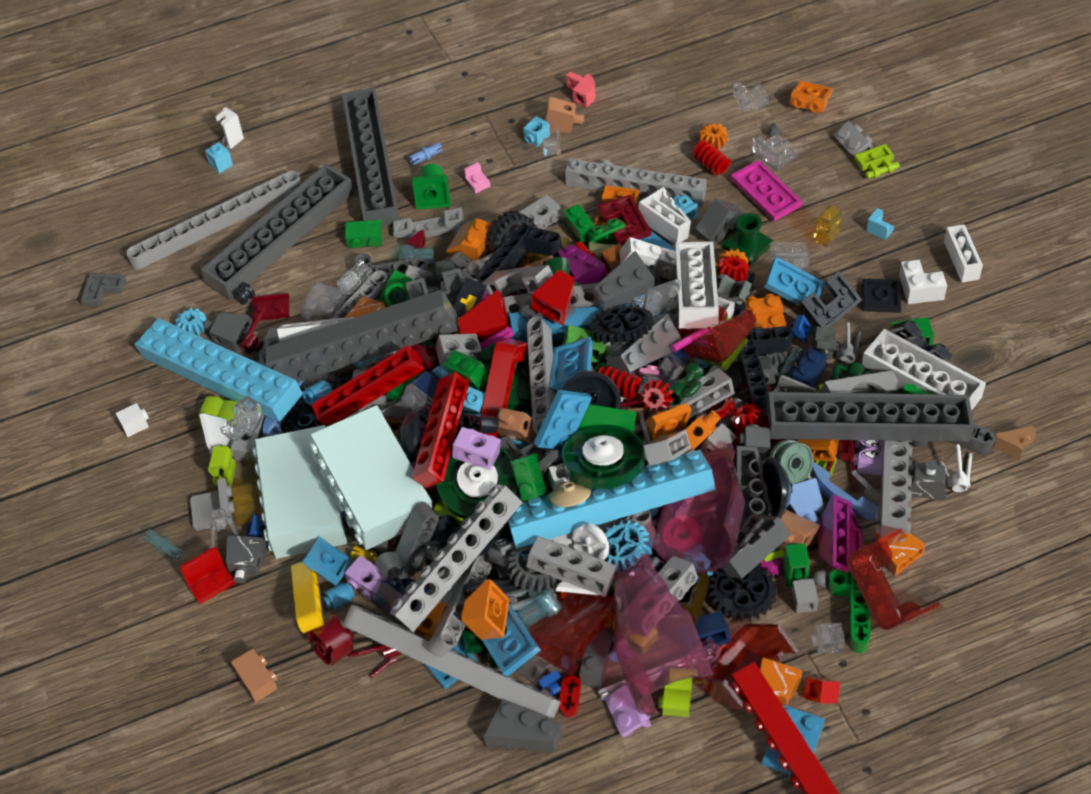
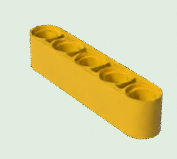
M301 561L291 566L296 619L302 633L324 625L317 572L309 569Z

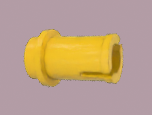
M359 546L353 548L356 552H351V558L357 559L361 555L375 565L378 554L374 550L368 551Z

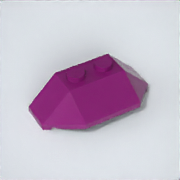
M832 495L819 522L818 557L830 566L848 573L862 564V528L856 514L852 510L851 501L837 495Z

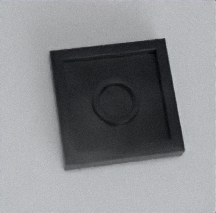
M863 279V311L901 313V280Z

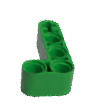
M840 569L834 570L829 576L828 591L835 596L849 597V645L855 653H864L868 649L871 637L869 575L860 570H851L848 573Z

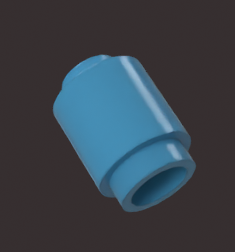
M321 380L306 388L303 392V398L311 406L314 402L333 391L330 383Z
M346 582L325 591L322 600L328 609L336 610L350 602L351 598L355 597L349 583Z

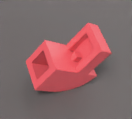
M569 72L566 75L567 88L573 92V102L587 108L595 99V81L589 74L583 78L580 75Z

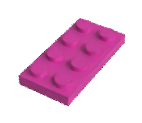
M760 160L731 175V180L773 222L802 207L803 201Z

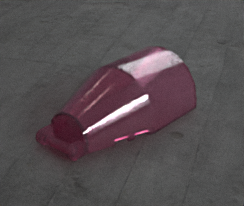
M732 443L703 453L712 469L716 490L663 506L652 546L666 562L674 556L693 563L696 573L713 572L726 566L734 556L745 500L733 462L735 449Z
M642 554L638 557L637 562L614 577V650L635 709L640 714L656 715L657 711L651 697L652 692L679 680L691 677H710L713 673L691 615L679 605L678 598L672 596L669 592L667 584L654 569L650 557L647 554Z

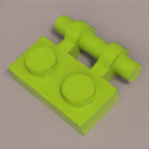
M886 144L855 154L854 160L862 171L870 170L865 172L867 179L880 177V174L886 172L888 174L892 173L900 167L898 162H891L894 160V154Z

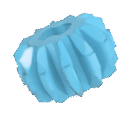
M190 308L188 311L183 309V314L179 313L178 318L175 319L177 327L199 337L200 333L205 332L204 323L206 316L198 308L195 310Z

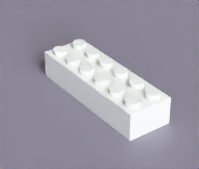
M676 242L679 328H718L719 307L713 242Z
M886 329L879 334L863 355L862 365L865 366L866 370L873 373L893 370L902 387L908 383L916 385L919 389L932 394L969 395L971 411L983 396L985 382Z

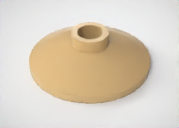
M565 482L551 492L550 501L559 507L575 506L588 499L591 489L585 488L576 482Z

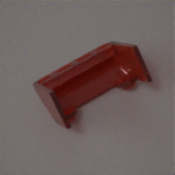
M902 529L852 552L847 559V564L877 625L883 630H893L915 623L944 609L940 602H936L923 609H920L914 602H906L899 605L881 568L892 561L893 554L889 545L908 537Z
M747 624L740 628L731 637L732 642L724 644L718 651V654L713 656L694 675L693 680L724 708L743 710L746 706L740 700V694L737 695L730 684L732 683V674L753 662L760 669L763 658L779 662L784 653L796 654L799 651L780 624Z

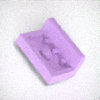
M627 685L622 686L605 698L619 733L624 737L641 726L647 728L651 726L650 714L642 705L640 692L636 688Z

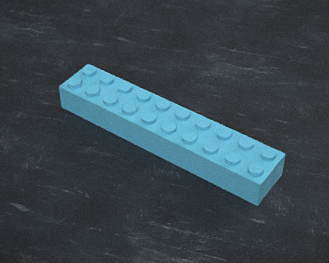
M160 318L135 343L136 348L144 359L278 422L283 419L303 395L296 380Z
M701 450L689 451L687 454L680 455L671 461L644 466L641 473L635 479L612 490L590 488L591 494L588 499L575 506H555L550 501L551 493L529 499L518 507L507 522L516 549L534 544L538 536L549 540L572 533L582 524L591 523L599 525L716 490L712 469Z

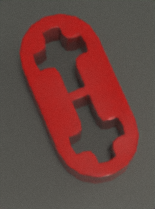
M576 676L566 677L561 686L559 711L561 715L567 718L575 716L579 709L581 681ZM571 683L575 684L573 692L569 693V686ZM568 700H571L572 704L570 710H566L565 707L567 706Z

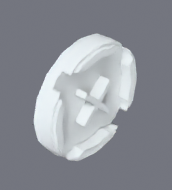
M586 523L574 530L572 535V541L574 540L575 543L573 546L574 550L600 560L607 558L609 543L600 528L594 524Z

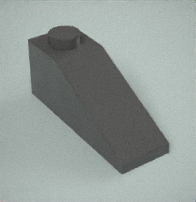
M594 628L580 670L581 685L602 688L609 661L608 655L612 649L613 638L616 633L614 630Z

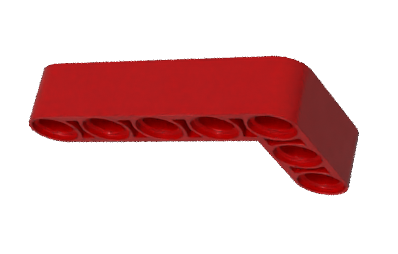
M509 338L496 343L482 414H490L497 417L500 408L507 409L516 362L526 359L528 355L527 342ZM498 432L485 434L498 439L501 437Z

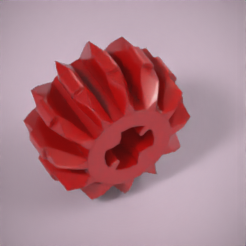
M725 256L718 263L717 275L725 274L735 281H745L748 275L749 264L746 263L745 259H740V256Z
M652 379L649 381V384L645 383L643 385L644 390H641L639 394L644 397L640 399V402L646 403L644 406L645 410L650 407L651 413H655L656 410L663 412L664 409L670 408L669 403L673 402L674 399L669 396L673 393V390H667L669 387L668 383L662 385L661 379L657 380V382ZM654 394H655V395L658 394V395H659V399H658V398L655 399V398H654Z
M755 403L740 405L739 408H735L734 412L730 414L731 424L735 431L742 433L748 425L755 424L762 427L761 425L765 423L763 410Z

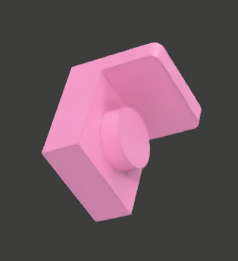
M478 162L464 169L465 181L475 194L490 187V181L481 172V165Z

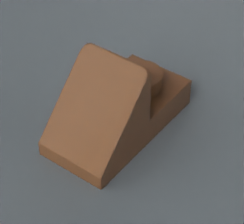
M1034 426L995 433L996 440L993 448L1016 459H1020L1023 451L1022 446H1028L1033 443L1036 430Z

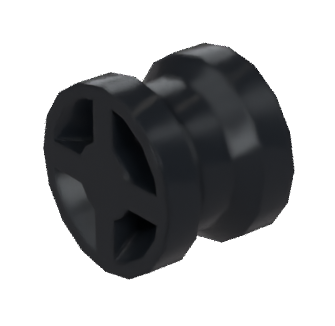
M242 282L238 289L232 291V294L240 304L245 305L249 298L255 296V291L249 284Z

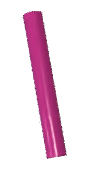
M700 328L671 345V350L676 352L715 328Z

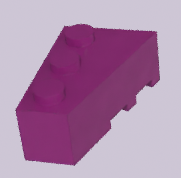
M568 245L558 250V257H564L570 261V275L575 278V282L582 285L599 283L606 277L605 264L576 246Z

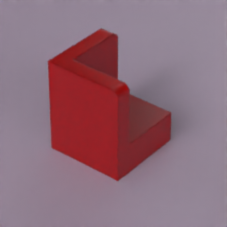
M807 677L804 699L817 703H837L841 682L824 677Z

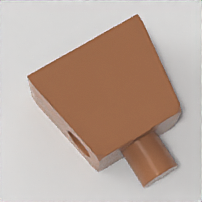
M554 97L549 98L546 121L550 124V132L570 133L572 132L573 124L583 125L585 115L575 113L576 105L574 103Z
M500 408L497 415L499 422L497 432L499 435L534 444L538 434L533 429V418L524 412Z
M786 510L780 519L791 533V536L780 546L785 548L792 543H804L807 548L815 542L820 525Z

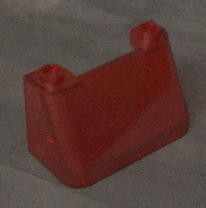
M718 305V324L708 326L709 333L684 347L686 354L691 358L714 363L726 361L755 327V314L752 310H744L741 314L727 320L728 314L726 309ZM679 320L676 321L682 339L700 329L679 328Z
M569 592L565 601L538 630L535 629L531 633V636L541 650L536 655L572 676L578 669V666L575 665L576 660L585 656L586 648L604 628L613 630V621L620 614L621 600L612 595L604 597L601 595Z

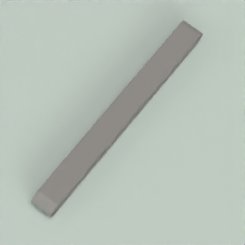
M288 171L130 247L126 254L133 269L144 268L282 201L301 185L299 173L297 171Z
M350 606L342 624L499 699H505L551 719H554L561 703L555 697L514 678L506 677L503 673L453 650H450L442 657H437L430 651L429 643L431 640L358 606Z

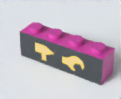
M467 277L465 278L454 306V310L457 313L458 327V319L486 299L488 292L485 291L487 285ZM456 331L446 335L458 334V332Z

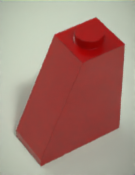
M558 270L532 294L531 309L563 326L573 296L575 278Z
M499 290L493 292L458 319V334H477L479 341L489 338L506 327H510L505 300Z

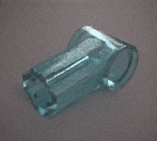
M402 245L399 248V261L422 257L426 259L427 263H434V248H414L411 245Z
M547 589L535 598V601L519 610L517 615L525 627L529 628L544 617L549 618L556 614L562 608V605L551 590Z

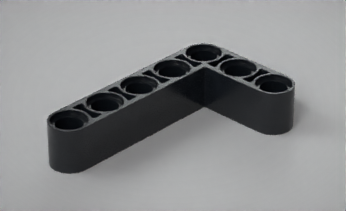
M526 225L516 226L476 275L477 281L482 283L495 271L513 269L526 251L547 256L552 255L553 257L558 256V250L563 249L560 234Z
M785 326L746 330L736 335V339L739 336L748 340L740 353L737 354L749 404L755 403L762 410L766 408L768 388L759 355L790 350L792 331Z

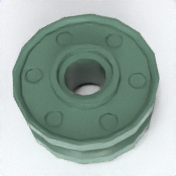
M786 439L780 441L770 454V458H775L782 464L792 484L803 482L812 470L814 462L813 453L803 443Z

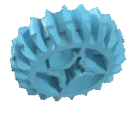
M622 520L620 525L613 523L611 529L606 527L607 532L604 534L609 543V553L603 561L616 565V573L619 575L622 571L628 575L629 570L632 569L636 572L637 566L643 567L642 562L648 561V555L652 554L651 548L653 547L651 536L647 533L646 528L640 526L637 522L633 524L630 520L626 524ZM636 538L639 540V542H634V540L632 539ZM610 552L617 554L616 557L611 556Z

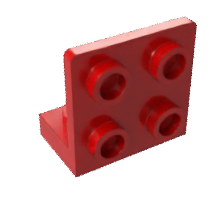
M216 547L205 550L201 555L186 561L180 566L187 586L199 605L235 584L234 579L224 566Z

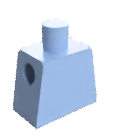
M814 478L793 484V492L787 510L819 524L818 517L823 512V501L817 479Z

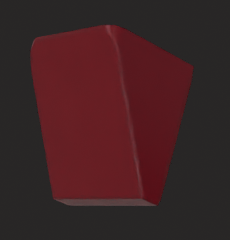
M420 230L407 241V248L410 254L421 255L426 244L424 230Z

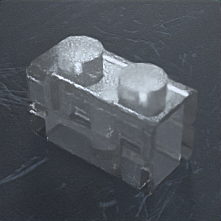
M360 260L337 281L338 288L344 294L350 295L373 272Z

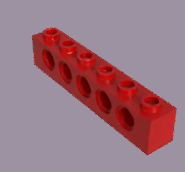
M407 345L312 404L316 419L327 427L331 426L425 370L420 354Z
M456 372L438 381L412 478L426 488L441 483L444 480L469 382Z

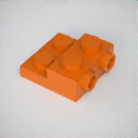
M800 81L792 91L790 105H794L798 109H810L814 113L823 112L827 106L828 99L832 95L833 88Z
M767 294L764 298L757 299L751 296L744 301L747 312L746 325L749 330H752L753 326L756 329L760 326L762 328H767L768 326L769 328L787 327L780 295Z
M688 403L676 405L668 411H660L648 418L643 428V433L647 440L651 442L664 434L685 430L692 410Z

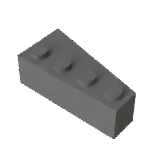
M668 313L653 316L654 326H652V330L648 331L649 334H643V338L637 337L636 341L630 340L629 344L623 342L606 357L609 365L614 370L619 369L620 374L623 371L628 373L672 353L671 345L682 338Z
M737 446L732 452L731 527H741L751 514L773 516V508L769 501L767 484L764 482L763 469L757 447Z

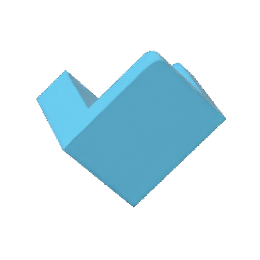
M877 208L868 219L867 232L886 240L894 230V226L882 221L883 210Z

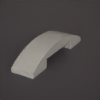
M462 207L444 211L445 216L416 222H412L411 218L393 221L394 236L411 238L420 230H424L426 238L451 231L463 223Z

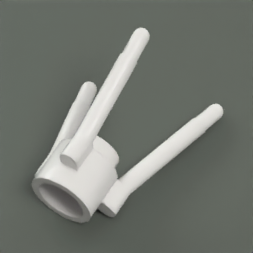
M957 444L958 471L954 472L951 478L946 467L945 472L947 486L949 488L952 487V490L955 492H963L970 487L972 453L968 454L965 475L962 472L960 445Z

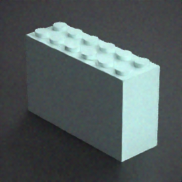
M377 405L311 434L312 442L309 444L312 450V458L315 464H320V473L323 479H328L330 483L328 487L331 494L337 496V504L341 512H346V521L350 528L354 527L356 531L355 538L359 545L363 544L365 550L402 534L412 510L417 504L426 502L432 508V501L423 485L412 478L414 469Z
M325 425L255 439L256 447L253 448L255 459H257L255 464L257 475H259L257 483L262 495L259 498L261 507L264 510L262 512L263 523L266 525L264 535L266 541H268L269 551L274 552L276 559L309 552L319 536L334 547L347 544L343 514L340 512L337 504L338 498L336 495L333 496L328 487L330 484L328 479H323L320 473L321 466L319 463L315 464L311 455L312 450L309 444L312 442L311 434L326 428Z

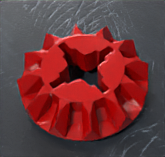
M732 397L725 398L708 408L706 416L713 410L719 415L720 419H724L725 416L734 410L736 403Z

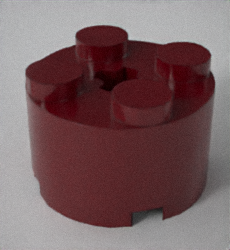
M334 614L323 620L324 625L307 632L309 643L314 642L316 646L313 650L325 664L329 665L331 663V666L354 650L351 641L354 639L352 632L348 628L344 629L339 618Z

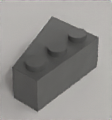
M636 250L595 286L594 300L601 311L607 312L608 308L615 309L616 305L620 307L654 291L655 278Z
M751 514L717 556L716 560L729 577L743 578L791 536V533L779 517Z
M503 699L484 735L485 745L491 748L493 746L506 747V749L524 748L527 751L555 753L564 735L563 723Z

